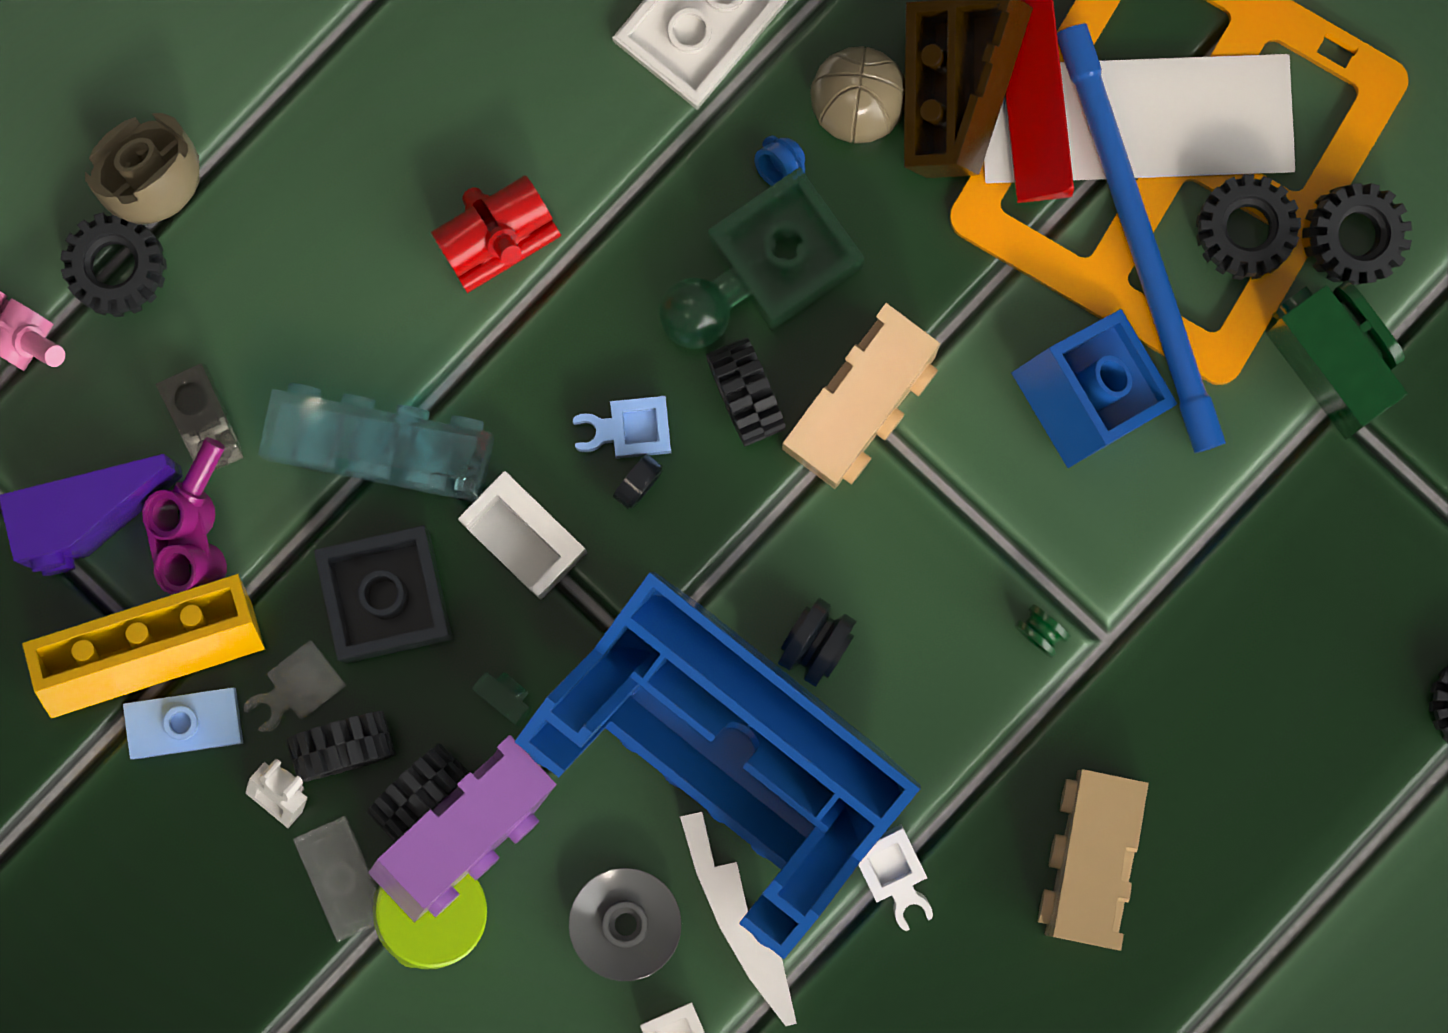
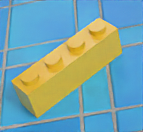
M238 574L22 643L34 692L50 718L265 650L252 602Z

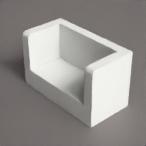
M506 471L458 518L462 525L540 600L587 554L586 549Z

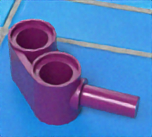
M210 437L204 439L184 481L177 482L173 490H159L151 494L145 501L142 510L143 523L147 531L154 564L155 579L160 588L171 595L223 579L227 573V563L223 553L217 546L208 543L206 535L212 529L215 521V507L212 499L203 491L225 449L221 442ZM178 509L180 510V520L178 519ZM190 563H191V566H192V573H191V574H190V572H189V564H190Z

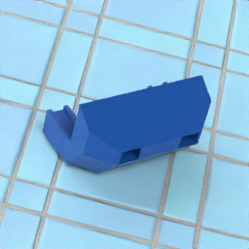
M649 572L596 647L546 697L515 740V743L525 750L537 764L546 767L559 778L606 728L628 750L637 753L662 773L670 784L682 789L703 806L711 817L720 823H724L749 843L758 855L770 860L780 868V872L739 924L753 934L760 944L770 948L782 959L787 957L815 923L859 863L921 789V785L877 745L706 608L656 572Z

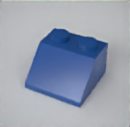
M1122 309L1049 347L1011 372L1067 468L1105 448L1178 404Z

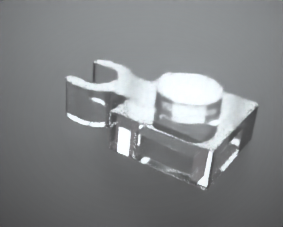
M310 640L267 673V676L276 688L267 694H257L251 697L244 704L243 709L249 713L260 703L269 705L272 712L271 718L258 728L261 732H268L278 726L284 712L292 707L300 719H303L344 688L346 684L316 644Z

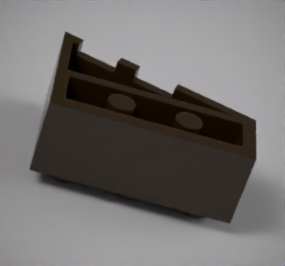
M928 0L906 2L905 168L926 178L974 176L980 174L1033 10L1031 6L1021 0Z

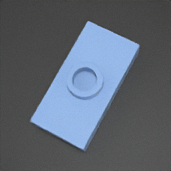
M236 688L123 704L129 755L132 760L243 744Z

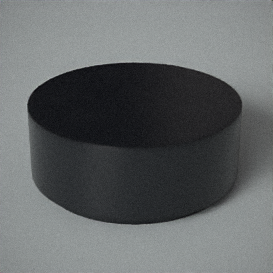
M646 454L625 477L613 494V498L625 508L633 509L663 472V466Z

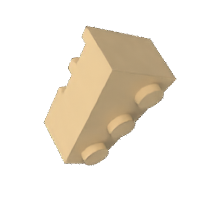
M887 303L877 314L878 320L859 345L856 344L845 358L846 362L829 384L822 389L783 442L782 450L834 489L837 488L843 479L851 485L871 460V457L865 454L864 451L876 435L883 440L889 437L905 415L898 409L901 402L910 391L919 397L938 372V369L932 366L931 363L936 357L940 343Z
M1084 769L1077 771L1076 780L1066 779L1060 803V812L1069 813L1065 835L1055 834L1049 858V867L1058 869L1054 890L1044 889L1038 913V922L1047 924L1046 936L1121 951L1124 934L1119 933L1124 904L1130 900L1132 883L1129 882L1134 853L1138 850L1149 783Z

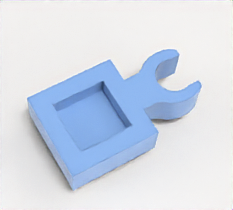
M666 396L610 401L612 418L601 419L593 414L586 413L579 414L573 418L574 425L587 423L593 425L596 429V435L593 440L587 443H575L576 449L580 452L595 451L605 443L614 442L616 459L639 457L646 454L659 455L671 453Z

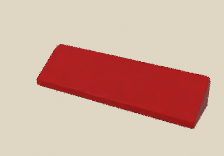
M1021 0L1031 6L1033 10L1005 94L1017 203L1071 198L1074 192L1054 2L1053 0Z

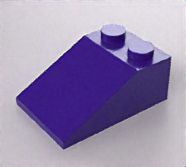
M161 454L1 494L0 505L13 561L31 568L32 572L42 571V576H51L74 570V560L90 556L142 512L145 501L151 494L159 490H168L183 477L181 466L167 455Z

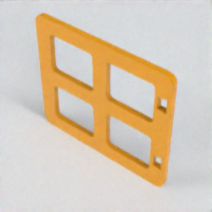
M1075 0L1057 33L1068 27L1086 23L1095 45L1121 0ZM1205 0L1224 11L1229 17V25L1210 57L1259 55L1267 43L1277 42L1350 84L1356 91L1355 101L1303 189L1300 191L1287 189L1286 197L1289 201L1295 200L1298 206L1295 212L1296 217L1301 218V228L1297 233L1299 239L1296 247L1290 253L1291 255L1271 274L1268 272L1261 278L1253 280L1250 277L1222 327L1217 332H1208L1182 317L1201 377L1215 385L1228 384L1239 375L1271 321L1272 314L1277 311L1308 258L1304 248L1311 246L1310 238H1302L1303 228L1310 227L1311 221L1305 219L1308 210L1316 209L1318 205L1314 202L1320 196L1329 194V190L1351 185L1408 86L1407 71L1398 61L1292 0ZM1324 37L1355 54L1345 68L1317 53ZM1059 47L1060 62H1064V59H1063V56H1062V53H1061V50H1060V47ZM983 162L980 174L970 176L951 209L950 224L954 232L966 241L1100 319L1122 309L1141 343L1165 356L1145 295L1131 287L1128 281L1129 273L1135 264L1118 213L1094 253L1086 258L1080 257L1006 214L1001 208V201L1012 183H986ZM1244 174L1138 178L1136 182L1153 233L1180 187L1185 182L1193 181L1212 192L1217 186L1223 185L1226 180L1232 177L1241 179ZM1254 174V179L1261 180L1265 175ZM1272 180L1271 184L1277 188L1281 186L1279 183ZM1252 207L1240 208L1268 224L1266 217L1259 210Z

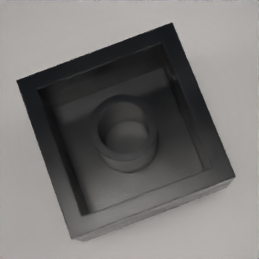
M424 525L314 550L338 661L347 664L453 640L430 531Z

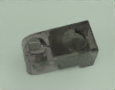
M198 364L155 384L193 461L206 437L213 438L225 446L214 471L244 458L241 446L226 417L228 414L206 364Z

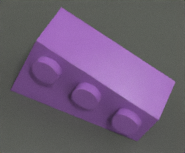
M511 735L497 746L498 749L488 761L473 774L471 772L467 774L457 784L459 787L433 810L430 809L383 853L369 871V875L414 923L427 911L434 917H437L460 895L454 888L458 882L468 873L476 881L498 861L500 857L494 850L509 837L516 844L540 822L534 813L557 784L525 750L515 743Z

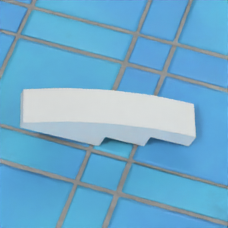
M703 812L681 816L680 819L697 876L722 933L751 982L784 1025L797 1024L782 958L770 948L760 944L753 934L739 924L748 912L737 862L715 867Z

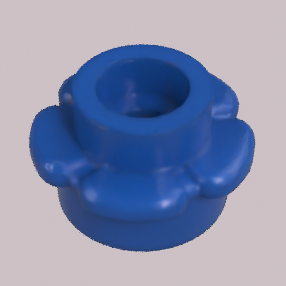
M774 135L765 138L762 143L763 148L756 152L754 158L755 166L760 176L775 188H783L787 184H796L798 179H802L805 175V155L802 148L790 138L778 139Z

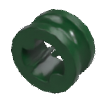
M1033 604L1028 609L1030 612L1029 619L1026 621L1019 620L1014 626L1034 646L1052 658L1057 653L1055 650L1056 643L1059 641L1066 642L1071 636L1050 615Z

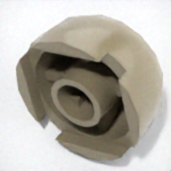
M151 113L156 121H147L140 124L136 117L122 122L105 134L89 156V160L94 167L91 171V176L85 172V181L92 192L114 216L135 224H152L175 215L194 195L200 181L199 155L193 142L176 118L163 113Z

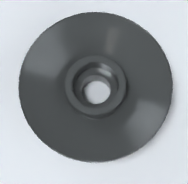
M632 868L613 869L594 877L580 890L570 911L569 934L578 957L593 972L611 980L635 981L654 974L672 957L681 935V914L674 895L655 876ZM623 913L631 914L636 919L637 927L631 935H622L615 928L617 917Z

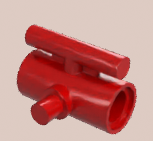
M523 175L490 196L484 194L477 187L466 190L462 197L465 211L431 231L433 238L467 294L561 237L559 230L552 221L553 218L527 175Z

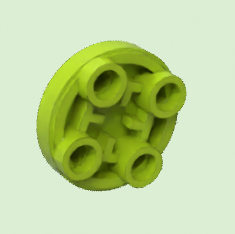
M468 873L454 886L460 895L443 912L434 917L427 911L415 923L379 886L373 898V922L383 946L399 963L410 968L438 969L449 966L464 958L479 942L487 920L486 899L478 880L475 881Z

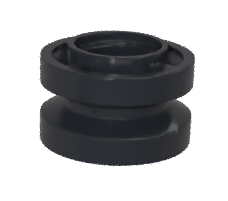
M820 597L812 608L807 606L780 648L784 653L778 662L779 665L789 671L799 665L804 666V680L814 687L818 685L823 676L829 678L854 638V635L850 632L857 620L847 614L835 620L830 617L831 604Z

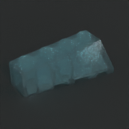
M289 383L287 392L272 389L258 452L264 460L475 502L484 492L495 439L491 432L483 431L484 422L461 416H451L450 424L428 420L429 411L406 405H397L396 413L374 409L375 400L351 394H343L341 402L321 399L320 389L296 383Z

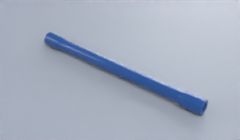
M1086 23L1068 27L1057 33L1058 44L1070 80L1076 87L1180 400L1179 409L1194 454L1226 444L1212 399L1206 392L1102 80V68Z

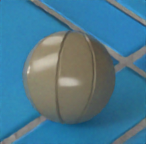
M864 46L848 47L832 54L819 66L810 89L813 112L822 128L837 139L848 143L853 142L854 144L875 141L889 134L902 118L905 110V77L899 66L883 52L870 47L865 48Z

